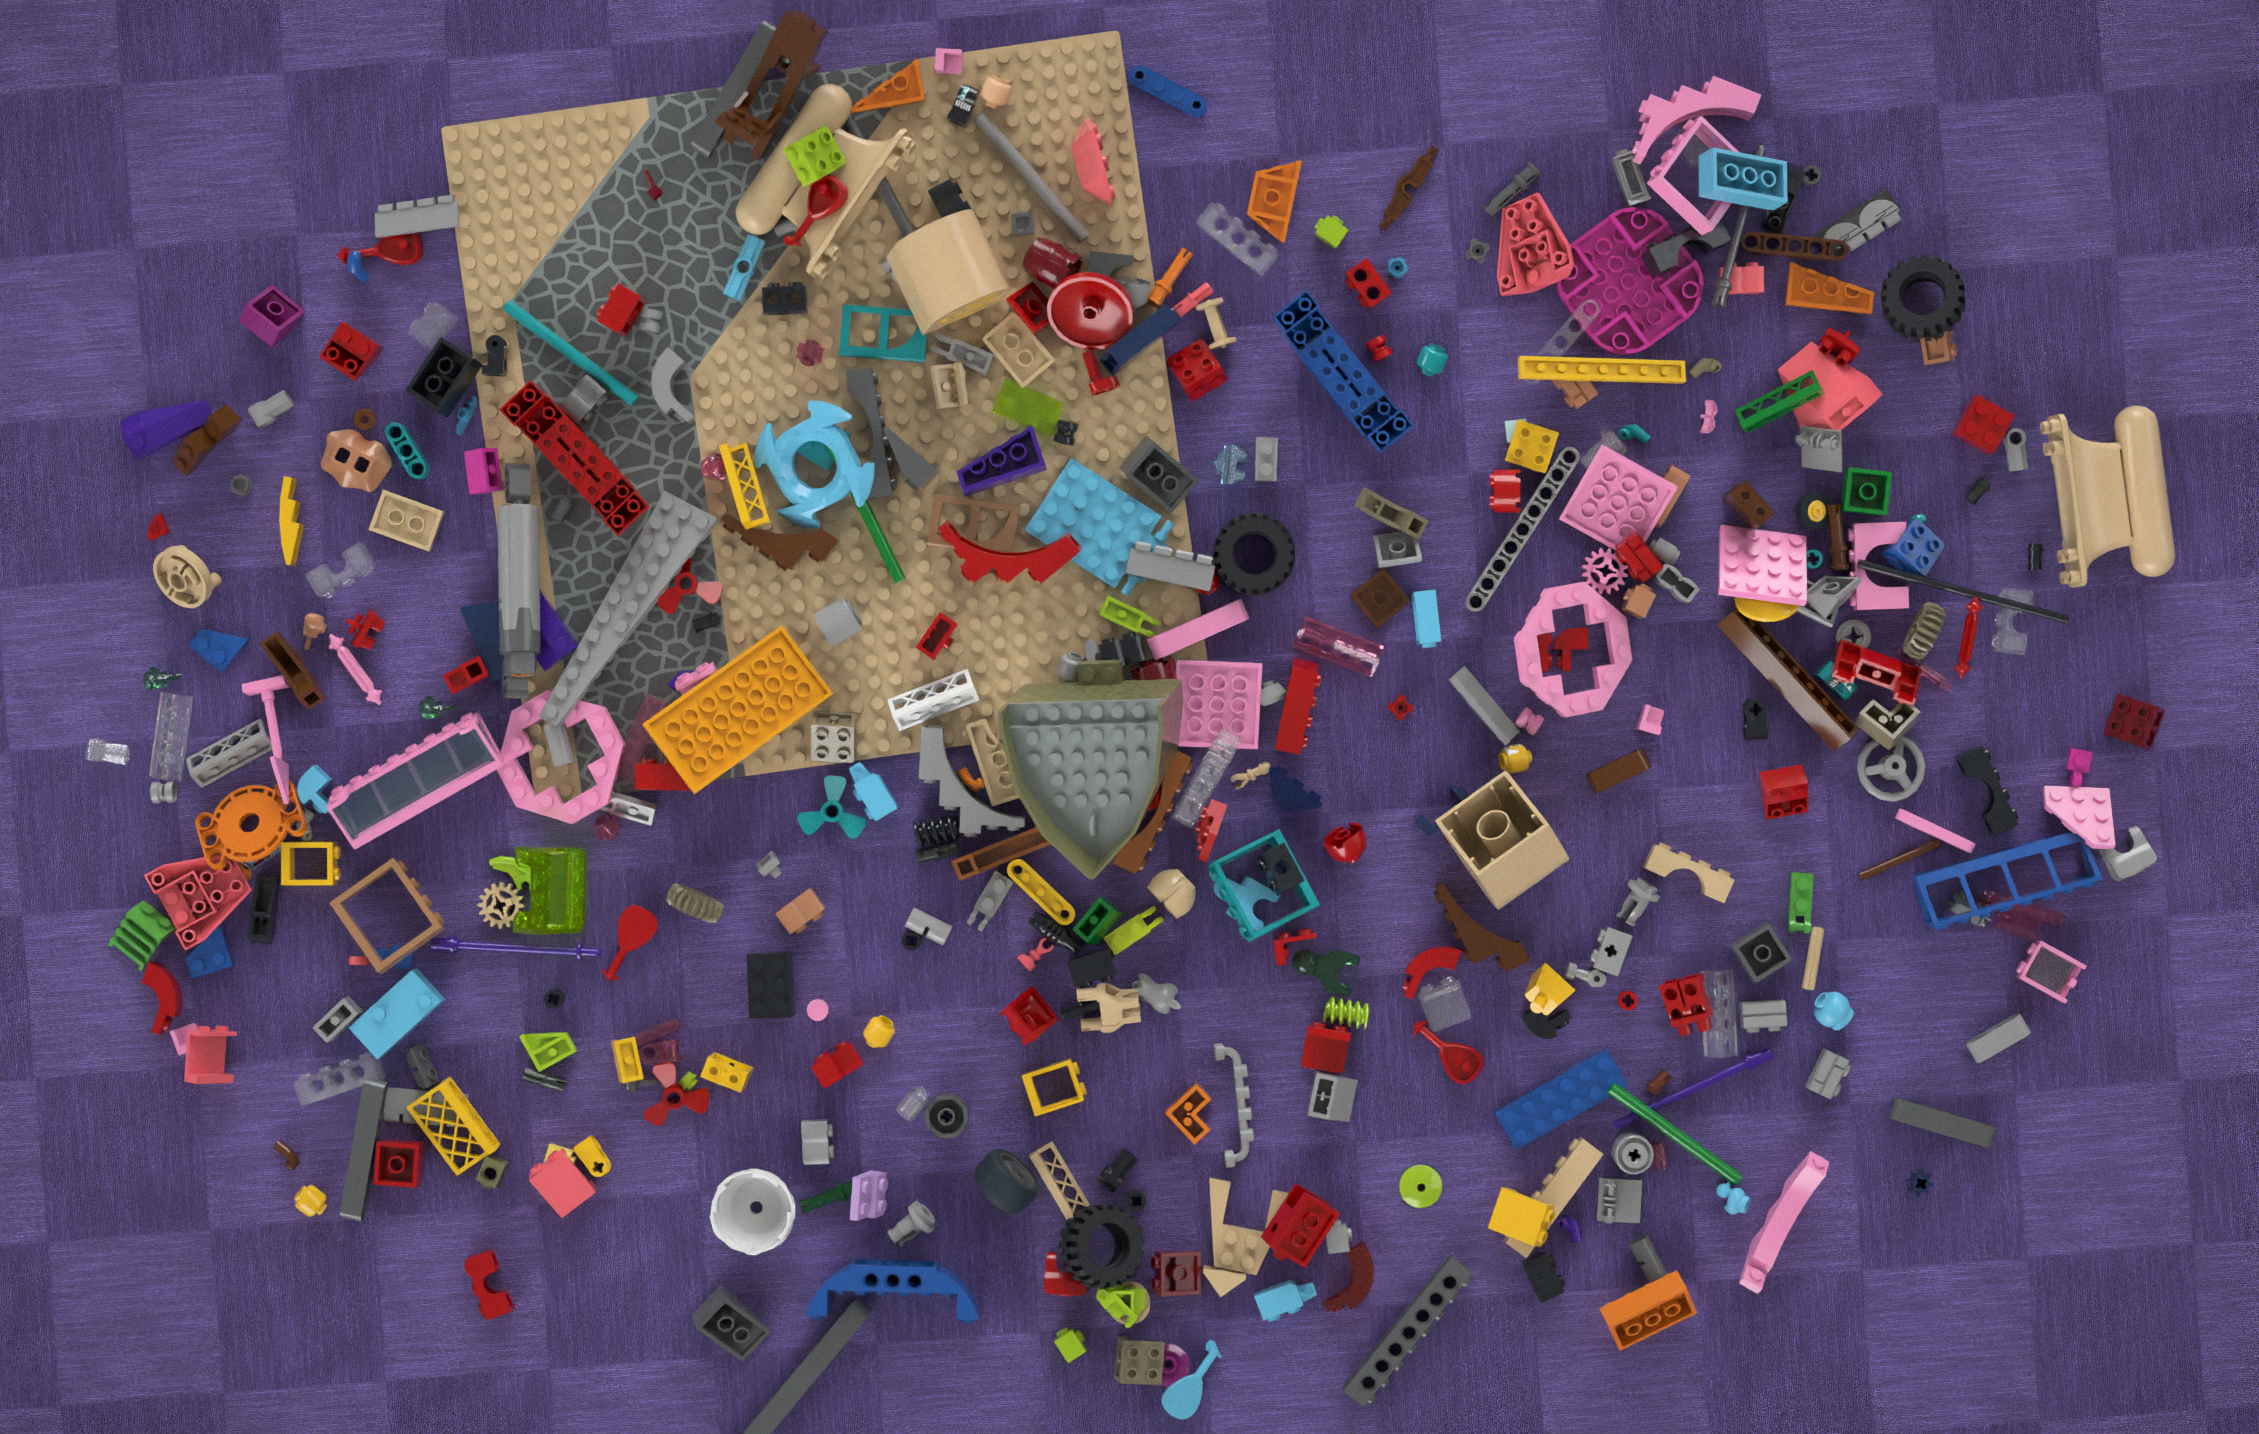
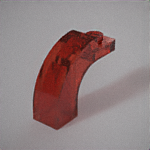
M1364 1241L1351 1247L1350 1251L1346 1252L1353 1266V1278L1346 1289L1323 1301L1328 1312L1331 1310L1333 1312L1339 1311L1345 1307L1344 1303L1346 1302L1350 1309H1353L1365 1299L1370 1291L1374 1278V1265Z

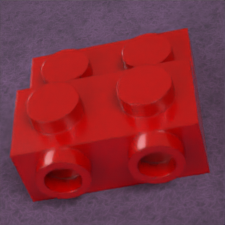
M1211 799L1208 807H1203L1200 815L1203 821L1198 820L1194 831L1198 833L1196 842H1199L1197 850L1201 851L1198 859L1207 862L1227 808L1226 804Z

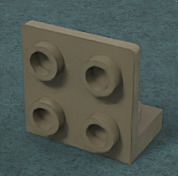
M813 712L811 721L812 761L854 763V731L857 713Z
M1118 1336L1114 1379L1122 1384L1161 1385L1165 1343L1162 1341L1130 1340L1127 1336Z

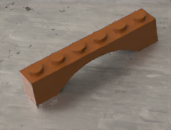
M1177 751L1162 781L1161 799L1156 813L1149 824L1140 833L1131 838L1117 853L1113 864L1134 874L1138 870L1143 871L1147 862L1144 859L1147 851L1152 852L1156 840L1153 838L1156 831L1161 833L1166 821L1162 819L1166 812L1170 814L1175 804L1172 798L1175 793H1180L1184 785L1181 779L1184 773L1189 774L1194 764L1190 762L1192 757Z
M1035 827L954 859L952 864L959 881L1051 844Z

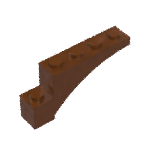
M726 513L721 518V521L725 523L723 527L732 534L735 531L741 534L742 537L740 539L749 546L755 544L760 548L758 552L767 559L772 556L777 560L775 564L784 571L787 569L793 571L807 550L810 552L808 556L816 562L820 560L826 562L840 542L822 528L812 533L779 534L756 528L746 530L740 521Z
M1443 882L1435 885L1436 891L1433 892L1438 903L1443 902L1446 908L1443 911L1448 923L1453 922L1456 928L1453 930V934L1458 942H1463L1465 949L1462 951L1467 961L1472 960L1476 964L1497 953L1498 956L1495 957L1499 968H1504L1507 972L1530 961L1520 940L1514 942L1481 927L1458 906Z

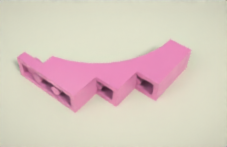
M1810 1151L1785 1181L1781 1196L1769 1209L1764 1226L1751 1241L1739 1284L1757 1294L1762 1290L1766 1274L1773 1267L1779 1250L1794 1221L1811 1194L1826 1176L1829 1161Z

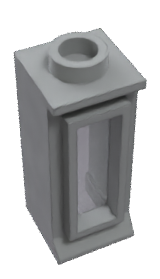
M1623 149L1615 153L1616 156L1611 159L1628 208L1642 202L1646 203L1651 198L1639 165L1632 162L1635 154L1631 153L1632 151L1628 152L1627 149Z

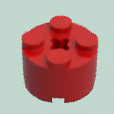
M1520 469L1494 470V473H1490V488H1494V495H1490V509H1494V513H1521V508H1516V504H1521V480L1516 478V475L1521 474Z

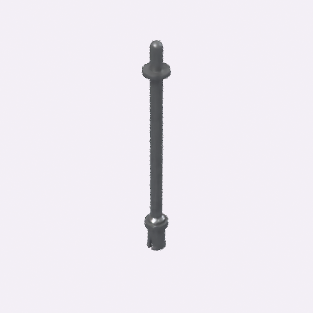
M1759 145L1755 155L1763 157L1765 147ZM1741 205L1723 274L1721 279L1715 283L1716 291L1711 304L1714 307H1717L1719 299H1721L1719 308H1725L1728 293L1732 290L1733 285L1730 282V277L1750 206Z

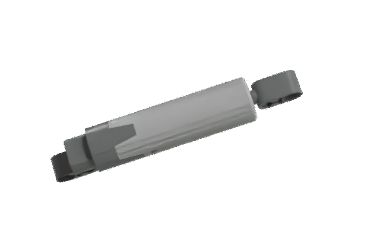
M506 463L505 500L506 503L512 504L502 505L498 508L499 654L504 655L502 663V692L504 698L521 699L527 698L528 677L537 675L536 655L541 654L539 508L529 504L531 498L530 465L526 463Z

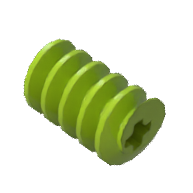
M1330 997L1325 1005L1323 1023L1329 1017L1331 1024H1334L1335 1020L1338 1019L1339 1026H1342L1344 1021H1347L1348 1027H1351L1352 1023L1355 1022L1356 1029H1359L1361 1024H1364L1366 1029L1369 1016L1368 1003H1364L1361 1008L1360 1002L1356 1001L1352 1007L1351 1000H1347L1344 1005L1342 998H1339L1337 1003H1335L1334 997Z

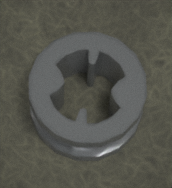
M1809 165L1804 168V173L1812 170L1813 175H1816V179L1813 178L1812 181H1809V178L1804 176L1802 183L1812 186L1820 180L1821 172L1817 166Z

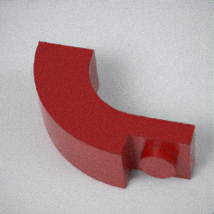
M1436 946L1417 954L1404 970L1411 977L1410 979L1406 978L1403 983V995L1413 999L1422 977L1433 968L1445 967L1454 971L1462 950L1450 946Z
M153 961L148 963L141 983L150 986L158 996L159 1010L151 1032L160 1035L170 1029L172 1024L170 1017L180 1016L183 999L181 988L175 976L165 966Z

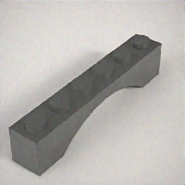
M872 367L845 371L849 393L865 409L873 430L874 447L871 462L875 463V478L871 493L867 499L894 496L893 491L897 490L895 477L891 478L890 469H893L891 456L887 457L886 448H890L887 436L883 434L882 427L886 426L884 414H880L879 406L882 405L881 393L876 392L875 384H879L877 371L873 372Z

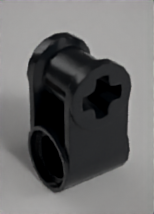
M1756 699L1747 700L1743 704V735L1745 741L1768 739L1765 704ZM1754 705L1758 706V710L1755 711V714L1754 712L1750 711V708H1752Z

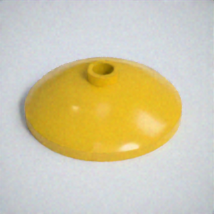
M1735 597L1736 608L1741 614L1761 622L1783 620L1794 614L1799 608V605Z

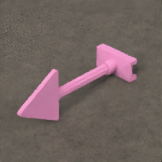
M281 675L241 685L243 693L248 696L261 694L262 702L265 705L274 756L270 757L283 802L288 804L289 765L282 760V746L274 706V691L291 686L285 677Z

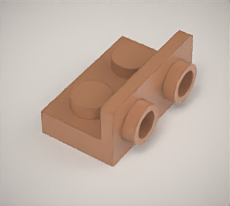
M1954 330L1951 332L1945 331L1944 336L1939 339L1937 336L1931 337L1932 341L1925 342V338H1920L1924 365L1955 361L1957 348L1955 343H1952L1951 337Z

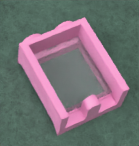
M2041 940L2032 942L2026 953H2028L2025 962L2022 960L2016 969V972H2018L2016 977L2066 1004L2068 1001L2065 999L2070 988H2074L2077 984L2075 979L2081 969L2085 970L2087 966Z

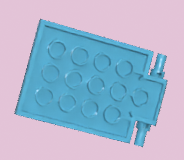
M1071 458L1025 531L1047 545L1058 540L1069 531L1082 547V550L1071 561L1113 588H1116L1126 572L1131 548L1135 549L1136 542L1151 543V552L1153 553L1156 545L1168 547L1165 544L1168 539L1166 536L1174 526V523L1167 520L1161 530L1152 536L1151 532L1162 517L1161 515ZM1129 574L1127 577L1129 580L1121 590V593L1128 596L1136 584L1138 585L1141 580L1145 582L1147 578Z

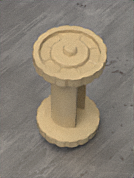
M1222 297L1207 300L1196 306L1197 311H1205L1215 341L1209 345L1210 350L1225 348L1227 345L1237 342L1236 337L1227 336L1218 309V305L1224 302Z

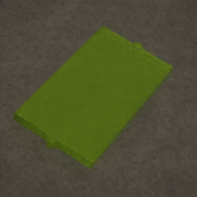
M1005 379L1000 393L997 394L998 398L992 412L1027 427L1032 425L1033 429L1051 436L1056 422L1060 420L1059 415L1064 403L1025 387L1022 389L1019 384Z

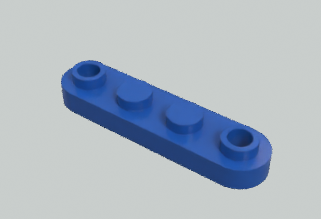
M1137 65L1130 70L1129 81L1134 87L1192 117L1199 118L1206 113L1207 101L1201 95L1145 66ZM1138 72L1143 73L1144 77L1142 79H1137L1135 75ZM1199 102L1201 104V107L1199 109H1194L1192 106L1193 103Z

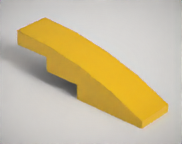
M284 476L280 497L279 519L281 544L286 565L296 566L304 524L296 523L301 502L293 500L297 479Z

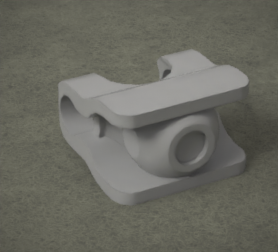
M2137 826L2127 831L2131 844L2129 852L2119 853L2115 849H2098L2111 877L2117 882L2144 871L2145 868L2151 866L2157 860L2156 854Z

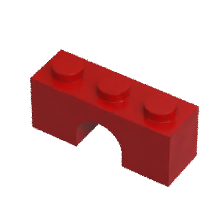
M494 1249L483 1251L465 1259L464 1268L467 1275H471L473 1281L471 1287L474 1295L478 1296L480 1300L479 1310L481 1315L485 1316L486 1320H490L514 1310L515 1307L508 1288L495 1291L489 1287L487 1282L488 1275L500 1269Z

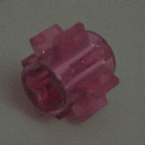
M806 340L805 344L799 343L796 358H799L800 362L805 366H814L815 362L821 363L824 349L820 348V344L817 341Z
M601 815L596 819L593 829L600 840L606 838L610 841L619 835L621 825L614 815L610 818L608 815Z

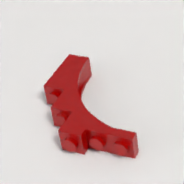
M949 520L945 521L938 528L941 531L939 534L942 539L953 545L955 554L960 559H965V562L960 566L962 569L961 573L968 581L971 580L973 583L994 567L996 576L1001 581L1005 580L1007 584L1026 568L1029 569V576L1035 582L1038 580L1042 584L1082 550L1081 545L1069 531L1047 546L1031 551L1014 553L991 550L969 541L961 536Z

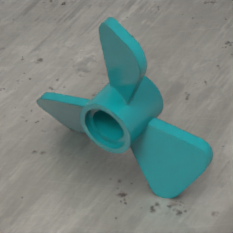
M826 776L824 786L828 802L822 806L821 811L803 812L798 815L797 820L805 834H813L825 821H838L847 836L855 839L866 827L867 821L864 817L845 813L844 806L839 802L847 784L844 777ZM830 805H835L838 808V815L836 817L828 815L827 809Z

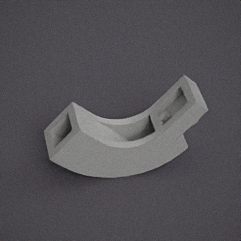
M667 347L653 368L651 377L653 396L658 406L666 415L669 416L675 410L676 412L673 415L682 423L687 421L691 424L696 417L676 399L673 392L674 379L686 362Z

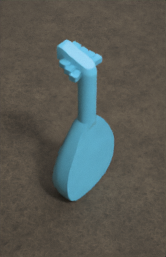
M1211 1339L1205 1344V1349L1209 1353L1195 1374L1185 1376L1174 1382L1162 1395L1161 1403L1164 1409L1177 1419H1187L1195 1413L1202 1396L1203 1382L1201 1378L1216 1356L1222 1357L1216 1343Z

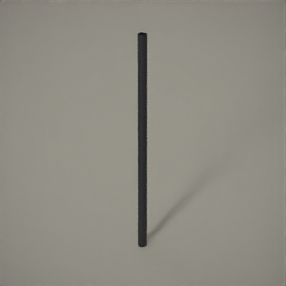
M1861 559L1857 563V568L1973 599L1978 597L1980 601L2066 624L2069 621V615Z

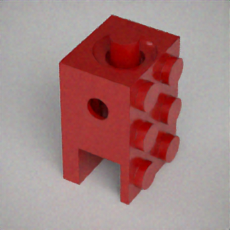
M1295 1183L1261 1235V1238L1275 1250L1273 1256L1284 1262L1287 1257L1306 1268L1340 1213L1330 1207L1329 1202Z

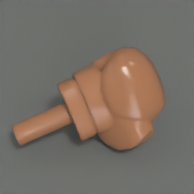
M309 613L305 616L302 634L307 636L304 649L309 650L312 638H318V634H323L326 631L327 625L324 623L323 616L316 613Z

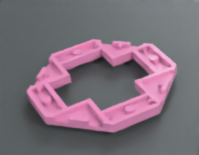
M1586 582L1545 588L1540 595L1539 602L1536 606H1533L1525 619L1526 623L1522 630L1518 631L1514 637L1520 682L1536 693L1535 695L1543 702L1557 710L1556 712L1561 717H1571L1603 710L1632 662L1627 618ZM1583 604L1586 625L1604 622L1610 664L1592 667L1595 689L1564 695L1561 674L1542 676L1537 635L1555 632L1552 610Z
M547 690L511 711L501 749L504 763L502 767L497 769V772L516 807L575 824L610 804L613 795L611 793L614 782L617 780L620 769L619 763L626 744L606 707L580 699L564 723L567 728H570L586 719L605 756L588 765L597 785L566 803H563L555 786H551L536 795L517 758L534 749L525 729L542 720L539 715L553 692L552 690Z

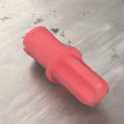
M1204 283L1191 294L1187 293L1188 296L1173 306V308L1182 318L1183 315L1210 296L1214 291L1208 283Z

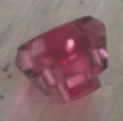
M711 452L702 461L700 470L705 478L707 477L709 480L725 479L727 472L721 454Z

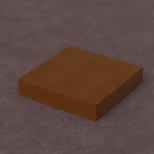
M1384 568L1350 595L1376 628L1410 602L1409 598Z

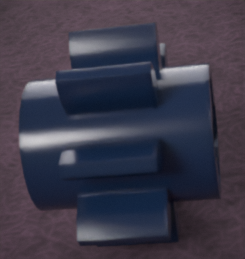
M1920 1168L1918 1173L1910 1171V1178L1905 1179L1910 1184L1907 1190L1911 1192L1915 1189L1917 1196H1920L1921 1192L1929 1194L1927 1189L1929 1186H1934L1928 1180L1931 1174L1923 1175V1170ZM1918 1178L1922 1180L1921 1183L1923 1184L1920 1187L1916 1181Z

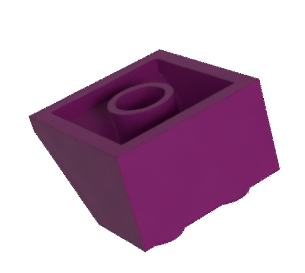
M271 285L245 305L239 321L273 348L289 334L305 314V311L274 285Z

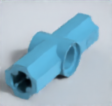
M747 235L739 257L734 262V269L723 292L724 295L741 301L750 278L755 273V266L766 243L764 240L753 235ZM745 262L749 263L750 268L748 272L741 273L739 266Z

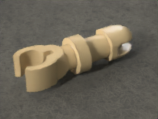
M1263 762L1252 770L1251 768L1247 769L1246 773L1233 775L1230 779L1232 782L1237 779L1241 780L1240 783L1234 784L1235 789H1241L1249 780L1254 781L1256 780L1255 777L1269 773L1271 765L1268 762Z

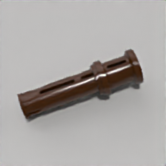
M1829 504L1827 507L1831 545L1828 548V552H1831L1832 564L1829 567L1830 570L1848 569L1849 564H1847L1846 559L1848 546L1844 544L1841 504Z

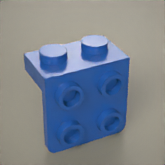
M1918 518L1911 520L1898 542L1884 547L1880 554L1898 570L1925 577L1943 550L1944 542Z

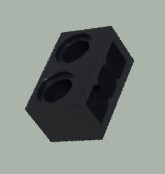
M790 282L789 286L780 287V283H769L767 287L762 288L763 314L765 316L808 313L807 287L802 285V282ZM795 292L801 294V300L798 303H792L790 300L791 295ZM775 293L779 294V302L777 304H770L769 297Z

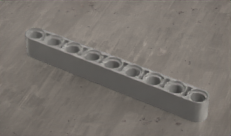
M1567 447L1558 454L1467 595L1465 606L1469 611L1478 612L1489 601L1578 463L1580 456L1575 448ZM1565 452H1571L1574 455L1572 463L1564 461L1563 455ZM1553 470H1560L1563 477L1561 481H1555L1552 478ZM1542 488L1550 490L1551 496L1549 499H1543L1540 496ZM1530 506H1536L1539 509V515L1536 518L1529 515L1528 509ZM1519 524L1527 526L1528 531L1525 536L1517 533L1516 528ZM1507 542L1515 544L1516 550L1513 554L1505 551V544ZM1495 560H1500L1504 563L1502 572L1494 570L1493 563ZM1484 578H1489L1492 581L1493 586L1490 590L1482 588L1481 582ZM1472 596L1480 598L1481 604L1478 608H1473L1470 605V598Z

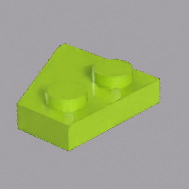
M568 1032L531 1033L519 1036L539 1072L578 1051Z

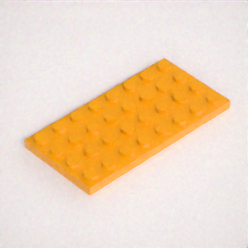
M781 625L644 722L642 726L695 795L833 695V692Z

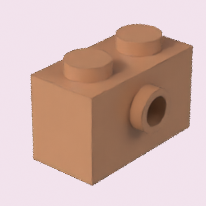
M1643 583L1628 588L1623 596L1625 601L1621 610L1638 619L1645 618L1656 597V594L1652 593L1653 588Z

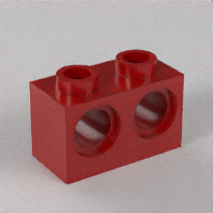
M1367 258L1345 273V283L1350 290H1356L1359 294L1357 299L1364 308L1367 306L1371 310L1392 294ZM1357 271H1362L1366 274V280L1358 282L1354 274ZM1372 288L1376 289L1379 297L1377 299H1370L1367 296V291Z

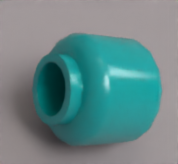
M1433 343L1422 347L1416 362L1418 367L1421 368V373L1430 377L1433 374L1442 373L1448 359V355L1445 353L1446 349Z

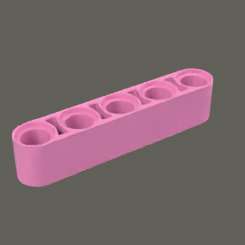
M1238 599L1148 639L1147 642L1155 660L1239 624L1249 619L1242 599Z

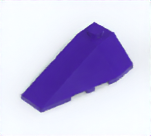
M203 400L141 411L121 421L120 425L124 440L133 457L142 460L203 427L207 418L213 412L207 401Z
M540 589L541 654L536 655V659L546 672L575 652L579 644Z

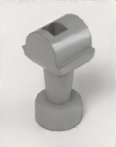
M1571 962L1567 965L1565 979L1573 980L1576 977L1587 981L1593 988L1595 986L1602 987L1606 983V976L1598 969L1590 971L1577 969V964Z

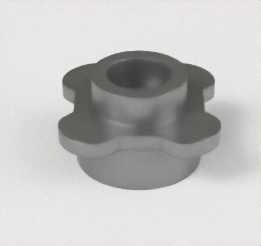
M1472 239L1470 241V248L1465 252V256L1467 259L1477 260L1480 264L1484 263L1486 252L1490 250V246L1487 243L1478 242L1477 239Z

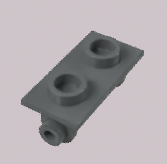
M1954 889L1953 899L1950 898L1946 903L1949 910L1956 914L1970 911L1965 893ZM1974 901L1977 908L1987 906L1984 903ZM1979 915L1970 917V922L1978 927H1985L1988 920L1991 921L1992 915L1984 918H1979Z
M423 1043L405 1050L406 1055L404 1056L410 1068L412 1069L416 1066L418 1068V1071L413 1072L418 1087L421 1086L423 1090L440 1082Z

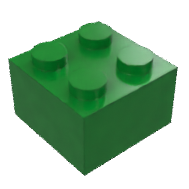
M1851 467L1844 469L1840 502L1841 512L1886 516L1888 513L1892 472Z

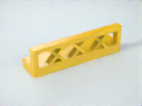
M727 443L719 445L742 525L747 530L770 522L747 443L731 448ZM744 450L746 456L743 462L735 461L733 454ZM743 469L751 472V477L747 483L739 478ZM749 488L757 492L753 502L745 498ZM754 508L762 510L764 517L752 521L751 513Z

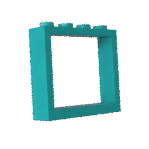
M1279 829L1212 862L1208 866L1211 879L1218 884L1221 898L1227 901L1230 907V915L1234 920H1237L1240 926L1239 931L1242 937L1247 939L1248 943L1316 909L1320 905ZM1269 843L1272 848L1285 843L1305 880L1294 888L1304 907L1254 931L1221 867Z

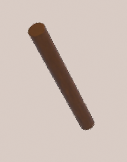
M1938 839L1930 841L1858 873L1861 881L1941 847Z

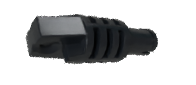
M1037 911L1033 913L1028 921L1042 936L1057 946H1064L1076 956L1084 946L1083 943L1070 936L1066 928Z

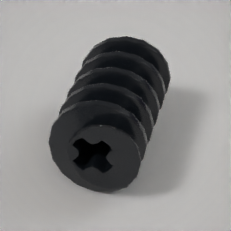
M946 815L945 822L939 816L937 823L932 818H929L928 825H926L923 819L920 826L913 821L915 840L921 847H924L925 840H927L929 845H933L934 838L938 844L942 842V837H944L946 842H950L951 835L955 841L959 838L956 815L954 820L949 815Z

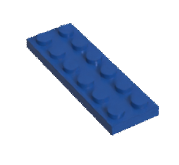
M1605 1048L1494 1112L1517 1150L1610 1097L1611 1095L1607 1093V1089L1613 1082L1623 1089L1628 1087V1084L1609 1051Z

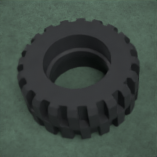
M1921 254L1919 259H1915V255L1908 257V262L1904 263L1901 260L1897 263L1896 269L1891 268L1888 272V278L1884 279L1882 283L1883 290H1881L1880 298L1884 317L1890 323L1891 328L1895 332L1899 331L1900 336L1904 338L1910 336L1912 341L1918 342L1919 338H1925V342L1932 341L1931 337L1937 336L1939 339L1944 336L1945 331L1951 332L1954 329V324L1960 322L1961 314L1965 311L1966 296L1963 280L1960 278V273L1957 269L1952 268L1951 263L1947 260L1942 262L1938 256H1933V259L1928 258V254ZM1928 281L1940 286L1944 293V301L1936 311L1927 315H1916L1905 309L1902 298L1904 292L1911 285L1917 282Z
M1246 513L1233 518L1218 534L1213 551L1215 568L1222 581L1231 589L1252 596L1267 594L1280 587L1291 574L1296 557L1295 544L1285 525L1274 517L1264 515L1263 513ZM1246 535H1262L1274 547L1275 557L1273 564L1267 571L1261 574H1248L1242 571L1235 562V546Z
M1093 1205L1083 1207V1210H1077L1073 1213L1074 1218H1068L1065 1223L1067 1228L1062 1229L1060 1234L1063 1236V1240L1059 1241V1248H1062L1060 1258L1061 1261L1065 1260L1064 1268L1067 1272H1072L1071 1277L1075 1281H1080V1284L1091 1286L1092 1288H1109L1126 1283L1127 1279H1131L1135 1275L1134 1269L1140 1268L1142 1262L1139 1260L1141 1257H1144L1145 1251L1142 1250V1245H1145V1239L1141 1238L1140 1233L1143 1231L1141 1226H1136V1218L1128 1216L1129 1211L1124 1208L1119 1209L1116 1205ZM1098 1226L1107 1228L1112 1234L1115 1243L1114 1255L1111 1261L1104 1267L1099 1266L1093 1260L1089 1250L1090 1237Z

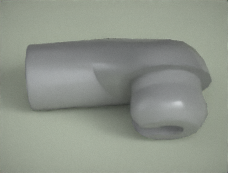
M306 809L304 812L308 827L304 835L299 836L305 842L312 839L310 822L316 815L309 809ZM300 821L296 823L297 830L301 827Z

